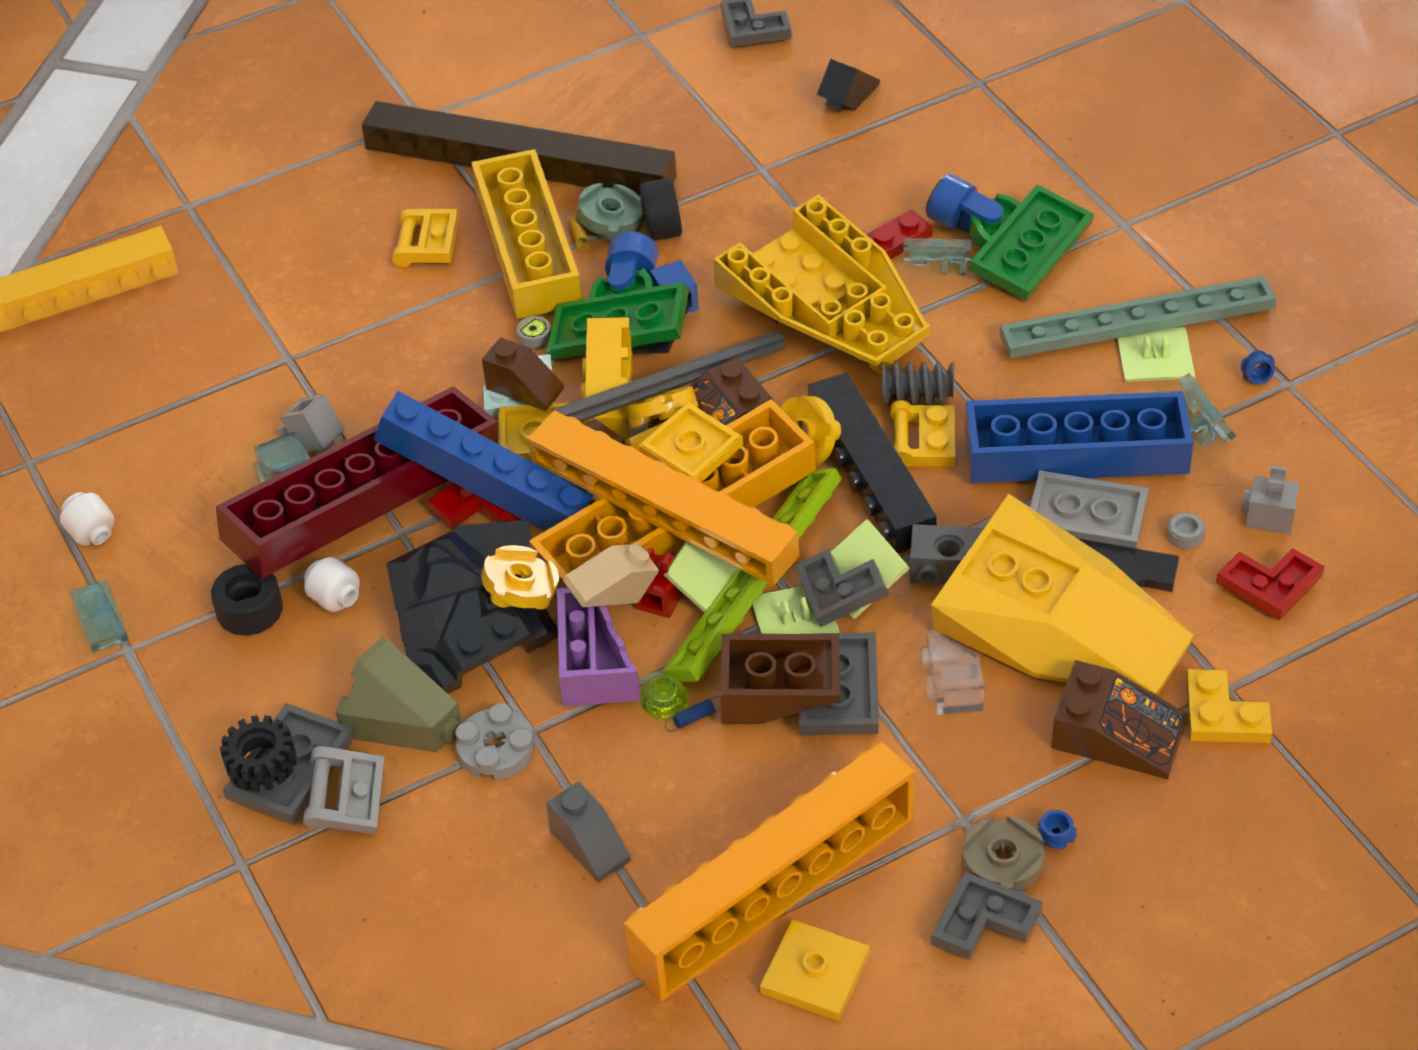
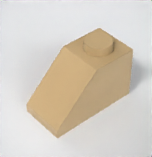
M640 544L612 545L568 573L563 581L582 607L632 604L640 601L659 572V569L650 559L648 552Z

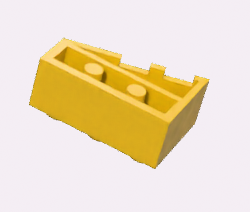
M629 317L587 318L586 358H583L582 362L583 379H585V382L581 383V399L633 381L634 365ZM625 407L581 422V424L586 425L593 419H596L625 440L630 438L631 424Z

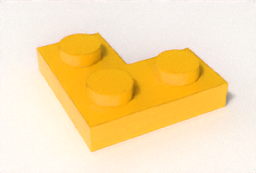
M1187 670L1186 684L1190 741L1271 743L1272 726L1269 702L1229 701L1227 670Z

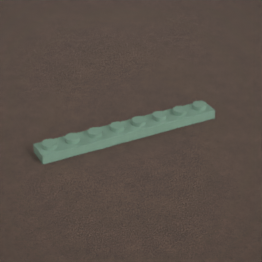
M1265 276L1004 324L1000 325V337L1009 358H1016L1275 309L1277 298Z

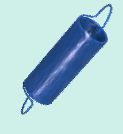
M708 698L671 717L677 729H681L717 710H715L711 699Z

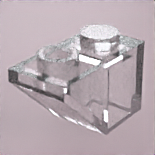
M927 630V646H920V659L922 670L929 669L930 676L925 677L927 700L934 699L936 714L983 711L985 686L979 656L940 632Z

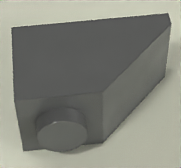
M579 781L546 802L550 831L598 882L631 861L630 854L604 807Z

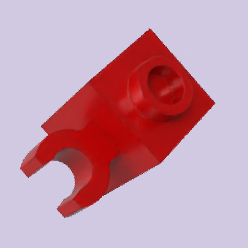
M649 547L647 552L650 559L659 569V572L640 601L635 603V609L671 618L683 595L664 575L665 573L668 574L674 562V557L669 552H667L666 556L654 554L653 548Z

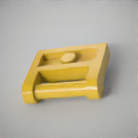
M403 210L399 219L401 231L398 246L393 250L392 254L393 264L404 268L408 267L411 263H451L459 221L458 210ZM418 225H422L418 246H411L414 229Z
M903 400L893 402L890 407V416L894 421L893 447L905 466L955 467L954 405H910L909 402ZM908 423H919V449H911L908 446Z

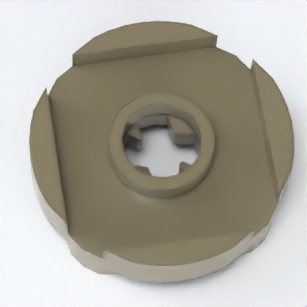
M1007 816V821H993V817L982 819L974 824L964 837L963 869L967 873L1016 892L1032 885L1043 871L1045 851L1041 834L1030 823L1017 817ZM997 849H1001V852H1004V849L1011 850V858L1000 859L996 857L994 851Z

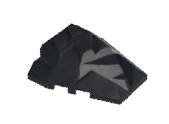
M453 531L386 563L406 655L448 694L462 687L463 674L521 644L526 652L529 653L558 638V627L546 609L519 608L514 606L503 608L491 601V594L485 589L481 579L486 557Z

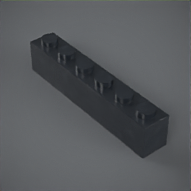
M848 373L808 384V396H817L825 401L832 410L834 419L841 426V435L835 441L833 456L837 466L845 469L852 491H858L867 516L874 517L879 533L897 553L910 550L913 524L937 525L935 512Z

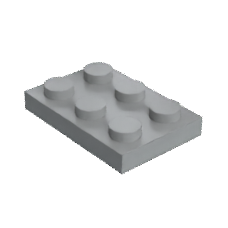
M1039 470L1030 508L1078 539L1137 549L1149 488Z

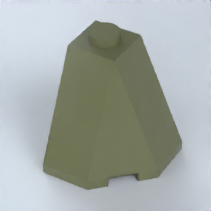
M382 636L356 661L350 675L356 679L349 697H341L336 709L338 722L353 727L355 740L438 752L447 742L456 738V728L462 723L458 703L388 639Z

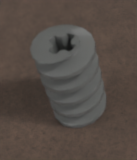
M883 361L882 398L885 405L890 404L893 395L896 396L897 401H905L907 396H910L913 405H918L921 396H924L927 405H932L935 397L939 398L941 405H947L949 398H953V362L949 364L946 372H943L940 362H936L933 371L929 372L926 362H922L919 370L915 371L912 361H908L904 371H901L898 361H893L890 370L886 369Z

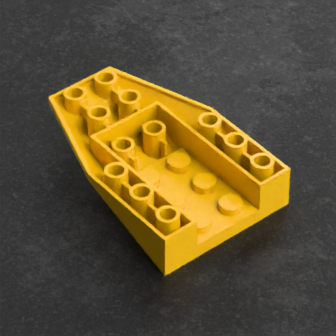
M819 194L793 209L792 229L766 246L752 253L742 243H738L714 258L715 287L791 328L874 366L880 364L929 331V326L886 251Z
M1010 494L1004 499L931 604L934 630L1032 677L1067 683L1075 660L1113 669L1157 696L1194 639V635L1109 559Z

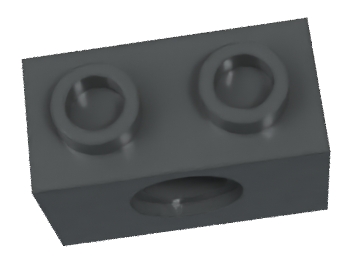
M913 524L910 583L946 584L984 528Z

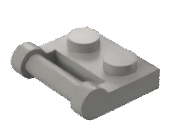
M326 746L314 747L311 751L310 763L314 765L309 808L304 810L303 824L312 829L329 827L374 835L378 823L384 756ZM331 766L341 767L336 810L325 809L329 769Z

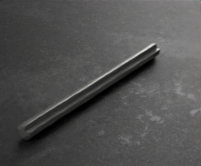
M771 332L555 408L554 410L583 422L695 382L707 370L735 358H739L745 364L782 351L786 346L784 342L785 337L782 333Z

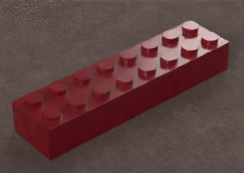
M453 386L421 402L498 444V421ZM377 424L217 505L216 515L219 540L263 579L449 480L373 440L379 425Z

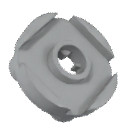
M503 703L495 704L490 709L470 716L465 722L457 726L455 732L456 750L460 764L468 773L481 778L480 773L493 775L494 780L505 779L518 774L529 764L532 758L531 752L535 748L534 733L529 721L523 715L512 711L510 706ZM494 739L502 740V746L498 748L495 745L487 747L486 744Z

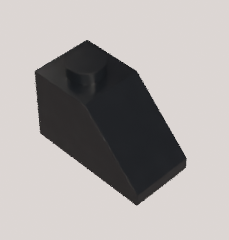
M830 59L816 95L827 99L825 105L843 112L844 106L856 110L879 86L881 80L857 68Z

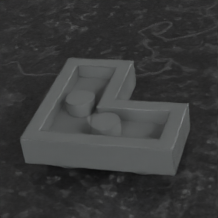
M751 0L721 1V12L731 47H745L752 44L792 39L791 26L786 11L756 15Z
M827 549L795 565L815 619L821 627L889 595L882 574L874 559L841 574L833 554Z
M965 872L931 935V945L970 960L986 928L1026 943L1042 911V901Z

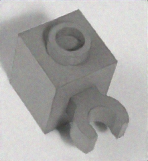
M324 394L301 398L280 417L284 425L275 428L282 441L293 439L300 453L314 450L317 453H321L330 449L335 444L334 439L345 430Z
M1272 465L1270 478L1255 475L1252 490L1244 489L1241 511L1248 512L1246 527L1284 534L1291 533L1300 483L1285 480L1287 467Z

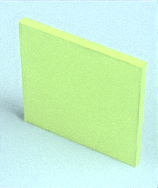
M1175 327L1117 338L1125 382L1195 379L1186 327Z
M868 519L831 551L841 574L874 559L887 589L910 569ZM872 603L850 613L851 617L855 619Z
M685 542L675 556L668 574L665 573L664 576L705 613L737 567Z
M803 586L764 593L752 605L761 634L840 633L836 620L823 627L819 625Z

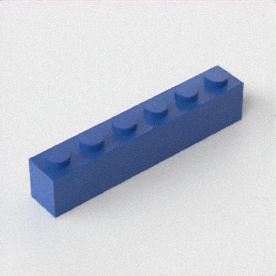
M397 391L383 413L373 439L523 520H530V524L543 531L552 528L586 508L593 497V494L400 391Z

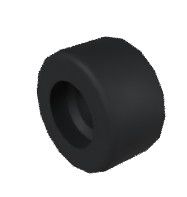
M666 178L641 183L640 194L649 237L653 241L681 236L682 224L672 179Z
M247 564L236 565L223 571L214 581L211 588V599L218 622L225 630L235 635L248 636L269 629L280 618L283 610L281 593L273 573L262 579ZM254 597V598H252V599H250V600H248V601L240 602L241 600H243V599H245V598Z

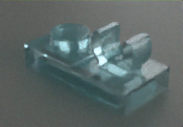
M904 238V261H910L912 265L926 266L930 262L942 260L941 272L943 275H947L948 265L955 262L960 265V275H965L967 271L966 261H971L972 240Z
M1188 373L1178 382L1186 392L1184 397L1187 407L1193 414L1198 410L1203 414V416H1196L1189 421L1191 431L1194 434L1204 428L1203 432L1196 436L1202 446L1210 444L1214 440L1216 433L1220 435L1225 443L1235 438L1236 434L1193 376Z
M107 580L71 591L93 653L129 640Z

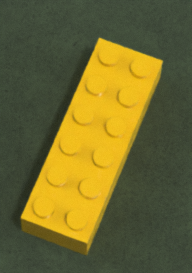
M532 149L472 162L476 194L516 318L521 319L556 311V306L559 303L582 300L579 273L536 150Z

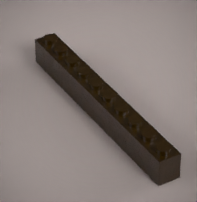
M375 101L361 124L365 147L369 150L472 167V162L535 149L545 179L548 181L582 187L603 183V188L612 189L614 184H618L633 190L640 197L641 183L671 178L674 183L677 176L675 151Z

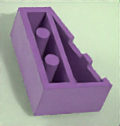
M568 587L557 588L559 680L563 706L641 701L638 671L634 663H631L625 651V645L621 637H618L606 607H582Z

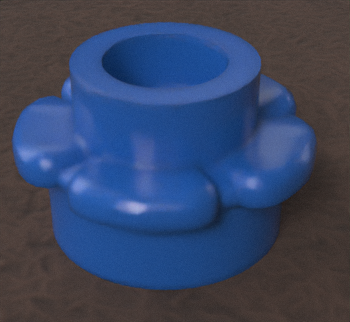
M1257 350L1242 360L1240 369L1244 372L1243 377L1246 380H1250L1254 384H1263L1273 377L1275 361L1271 354Z
M1049 811L1038 822L1039 828L1037 830L1041 834L1043 844H1047L1050 848H1065L1068 842L1072 843L1076 838L1077 830L1073 827V820L1070 815L1063 811Z

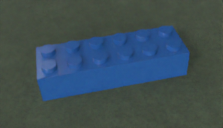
M1183 391L966 401L965 437L971 483L1037 480L1039 470L1084 478L1190 474L1194 442Z

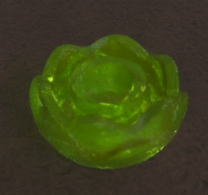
M655 676L649 679L641 690L640 701L642 709L656 719L674 716L685 709L688 704L687 688L674 676Z

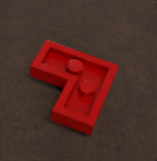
M455 483L428 500L429 510L451 529L479 511H482L495 523L519 519V517Z
M1294 548L1272 569L1238 552L1217 573L1216 584L1280 621L1323 576L1325 566Z

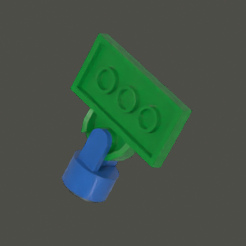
M952 173L944 175L937 182L926 205L928 218L952 231L960 228L970 232L975 243L981 247L978 253L971 259L969 271L1025 301L1030 298L1092 224L1094 214L1038 184L1020 203L1010 196L999 193L996 194V198L990 199L978 193L975 185Z
M632 231L616 235L609 244L605 263V271L608 277L603 279L598 276L591 287L588 299L557 304L547 346V352L551 354V360L586 355L587 318L629 317L632 347L681 339L689 291L685 282L654 286L650 270L656 268L659 251L656 243L650 237Z

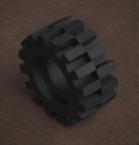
M258 715L251 716L252 722L246 724L244 719L238 721L239 729L231 726L227 730L229 737L223 736L221 740L223 746H220V752L227 775L234 785L239 783L240 788L247 790L250 784L253 792H260V785L264 784L266 789L270 790L273 789L272 782L275 780L281 785L285 782L284 774L291 776L294 771L292 765L297 763L296 750L287 725L284 727L283 722L279 719H276L273 723L272 717L266 715L263 721H259ZM259 747L273 748L272 752L263 758L255 760L244 758L253 749Z

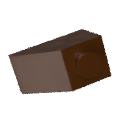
M500 337L482 358L486 389L547 411L564 390V384L531 348Z

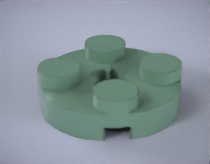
M603 183L594 184L584 189L580 194L576 218L579 223L589 230L601 234L603 239L611 241L616 235L623 232H634L640 226L643 213L641 208L642 201L633 190L625 186L614 184L612 189L603 188Z

